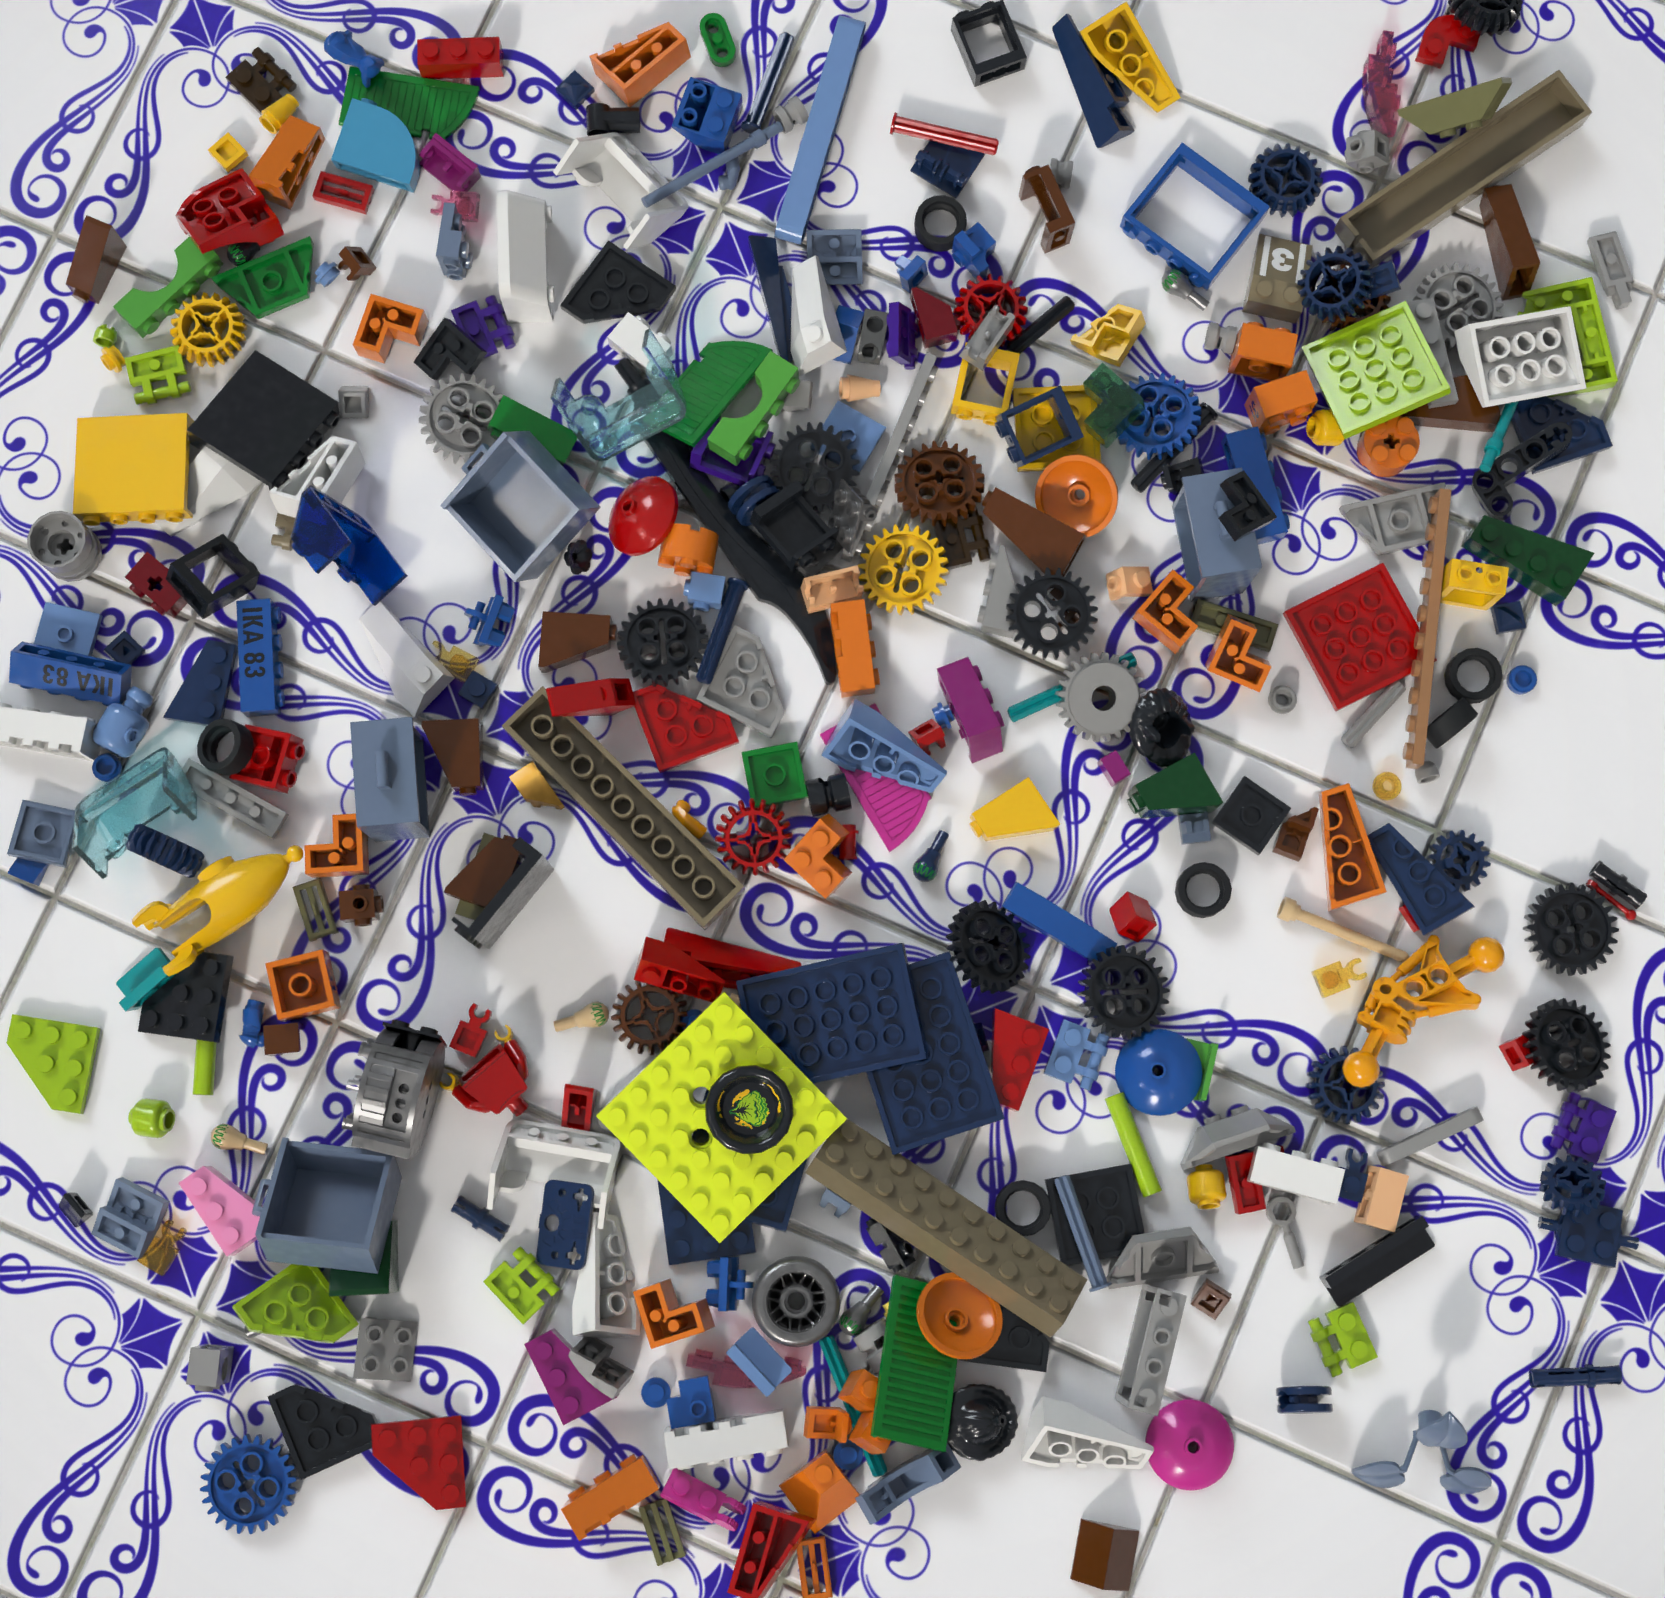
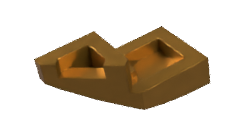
M533 761L509 777L525 801L530 802L533 807L540 808L542 805L553 806L560 810L565 808Z

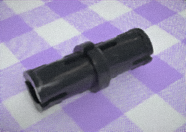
M1598 861L1589 872V876L1609 889V893L1613 896L1617 894L1634 906L1635 909H1638L1647 898V894L1628 882V878L1625 875H1618L1603 864L1602 861Z

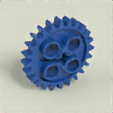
M1150 373L1149 380L1147 381L1142 376H1139V384L1137 385L1129 381L1130 390L1121 388L1122 398L1115 397L1114 402L1117 407H1111V414L1114 416L1110 418L1111 425L1114 426V436H1119V444L1127 443V452L1136 448V457L1138 458L1143 452H1146L1148 460L1151 459L1153 453H1157L1159 460H1162L1163 452H1167L1170 457H1173L1174 448L1183 452L1182 443L1191 444L1192 438L1190 435H1197L1198 428L1196 426L1201 425V417H1199L1201 415V406H1197L1199 398L1198 396H1193V388L1185 389L1186 384L1184 380L1176 384L1175 375L1169 380H1165L1164 373H1161L1159 379H1155L1153 373ZM1164 396H1167V397L1165 398V400L1163 401V403L1161 404L1162 398H1163ZM1148 397L1155 398L1154 401L1149 403L1143 401ZM1174 406L1181 408L1176 412L1169 411V408ZM1138 420L1144 422L1140 426L1131 425L1134 421ZM1149 429H1151L1149 436L1146 437L1145 435L1148 433ZM1160 430L1169 431L1168 434L1163 436L1157 434Z
M246 1434L243 1436L241 1443L240 1439L236 1436L231 1439L232 1447L226 1442L220 1445L223 1454L218 1451L211 1453L215 1462L205 1463L204 1466L210 1470V1473H205L200 1478L208 1481V1485L201 1487L200 1491L208 1492L209 1496L203 1499L202 1503L212 1504V1507L207 1512L208 1515L214 1512L219 1514L215 1521L216 1524L224 1519L227 1521L225 1530L228 1531L234 1525H237V1534H240L247 1526L249 1534H253L256 1532L258 1525L263 1532L268 1529L267 1520L274 1526L279 1523L276 1514L282 1517L288 1514L284 1505H294L295 1502L289 1495L296 1494L298 1489L292 1487L291 1483L299 1480V1477L293 1476L290 1471L296 1468L295 1464L288 1465L286 1462L291 1457V1454L289 1453L284 1456L280 1454L284 1445L272 1447L274 1438L271 1437L265 1443H262V1434H258L252 1442L250 1434ZM250 1455H255L259 1458L260 1466L258 1470H253L249 1467L248 1457ZM235 1461L239 1463L241 1471L235 1467ZM225 1473H231L234 1476L235 1485L233 1488L224 1485L223 1476ZM252 1478L255 1483L251 1488L247 1489L244 1484ZM266 1480L275 1482L277 1490L274 1495H270L265 1491L264 1483ZM241 1498L250 1500L252 1509L249 1513L243 1512L240 1509L239 1502ZM259 1498L264 1500L265 1506H261Z

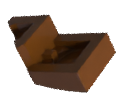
M1313 807L1309 811L1298 816L1294 815L1282 823L1272 852L1299 862L1302 858L1309 833L1313 829L1319 808Z

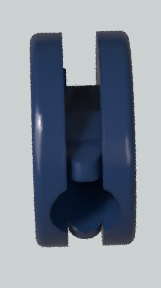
M761 475L755 477L736 490L728 502V508L736 515V519L741 525L750 526L752 525L750 519L753 509L780 490L776 488L769 476Z
M1331 1387L1276 1388V1396H1279L1277 1401L1280 1405H1277V1412L1280 1414L1331 1413L1333 1411L1332 1404H1318V1396L1332 1395Z

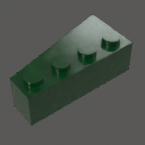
M1486 515L1474 525L1461 547L1488 564L1509 567L1508 576L1554 606H1557L1567 598L1594 555L1591 551Z

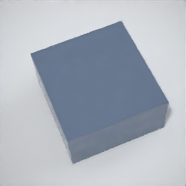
M530 431L503 432L491 447L482 443L461 467L466 476L440 505L443 509L449 511L514 582L537 579L601 508Z
M1242 467L1182 477L1183 486L1172 505L1186 579L1194 586L1190 593L1191 602L1198 599L1205 600L1241 594L1262 568L1255 531L1234 541L1218 519L1224 512L1235 507L1220 487V484L1227 478L1241 472Z
M413 717L350 722L357 828L375 842L430 837L423 736L413 726Z
M282 1137L271 1180L262 1179L260 1181L252 1210L253 1215L260 1217L255 1235L267 1261L378 1274L402 1179L395 1156L362 1148L289 1141V1138ZM266 1190H267V1194H266V1198H265V1201H264V1205H263V1207H262V1203H263V1200H264V1196H265V1193H266Z

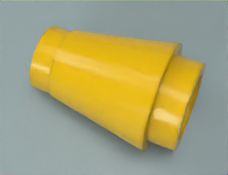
M287 93L284 97L262 110L259 120L266 130L276 134L288 117L294 114L299 103L291 94Z

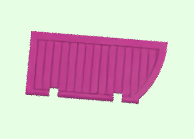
M875 703L869 706L881 714ZM837 725L820 734L825 745L828 743ZM838 765L841 772L845 773L849 786L887 850L891 852L915 830L925 812L928 801L932 799L930 794L926 791L900 785L895 779L881 776V779L871 777L872 773L859 769L853 772Z

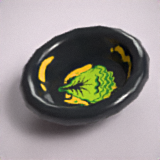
M757 1065L738 1066L723 1073L710 1087L705 1102L706 1123L713 1137L726 1149L741 1154L762 1153L776 1146L788 1133L794 1116L793 1098L786 1083L773 1071Z

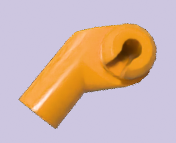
M684 800L677 801L676 806L672 807V815L693 836L700 839L706 833L707 827L688 813L691 810L688 802Z

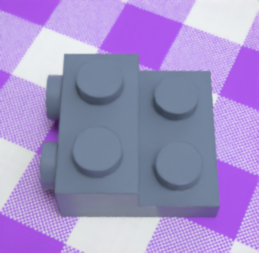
M444 202L436 257L444 275L452 280H462L466 278L467 269L472 267L473 253L469 252V242L465 241L466 225L462 224V214L458 213L455 203Z

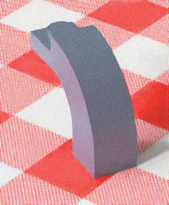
M948 1443L946 1452L927 1449L868 1486V1489L855 1499L871 1525L878 1522L897 1506L917 1493L943 1482L959 1470L961 1465Z

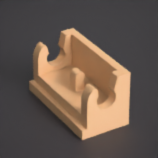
M858 565L804 578L801 591L808 614L830 609L831 603L861 600L864 588L863 584H859L858 577L860 571Z
M1368 1165L1366 1172L1368 1174L1362 1202L1358 1203L1354 1222L1395 1233L1409 1176L1382 1167Z

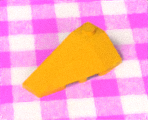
M1127 1L1080 31L1092 55L1156 113L1181 98Z

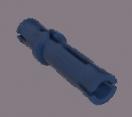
M1585 1364L1584 1367L1529 1369L1531 1388L1584 1385L1587 1388H1595L1596 1385H1620L1622 1382V1371L1619 1365L1594 1367L1593 1364Z

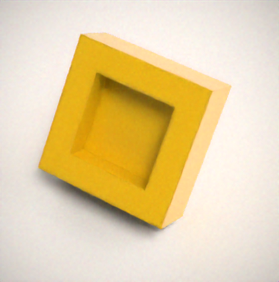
M229 132L208 149L210 155L228 173L249 156L247 151Z

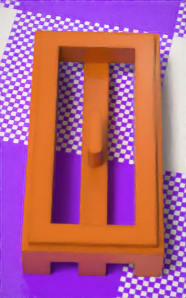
M825 1535L807 1537L802 1540L797 1548L803 1598H832ZM819 1543L825 1592H820L814 1544ZM808 1545L814 1587V1593L808 1594L802 1547Z

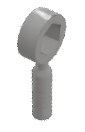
M1275 1197L1266 1206V1216L1273 1224L1282 1226L1284 1231L1283 1238L1293 1269L1303 1267L1304 1263L1295 1235L1289 1226L1296 1217V1206L1289 1198ZM1277 1202L1286 1203L1290 1211L1285 1220H1276L1272 1209Z

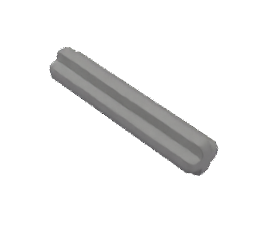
M1398 680L1390 684L1342 736V742L1349 748H1353L1405 692V686Z

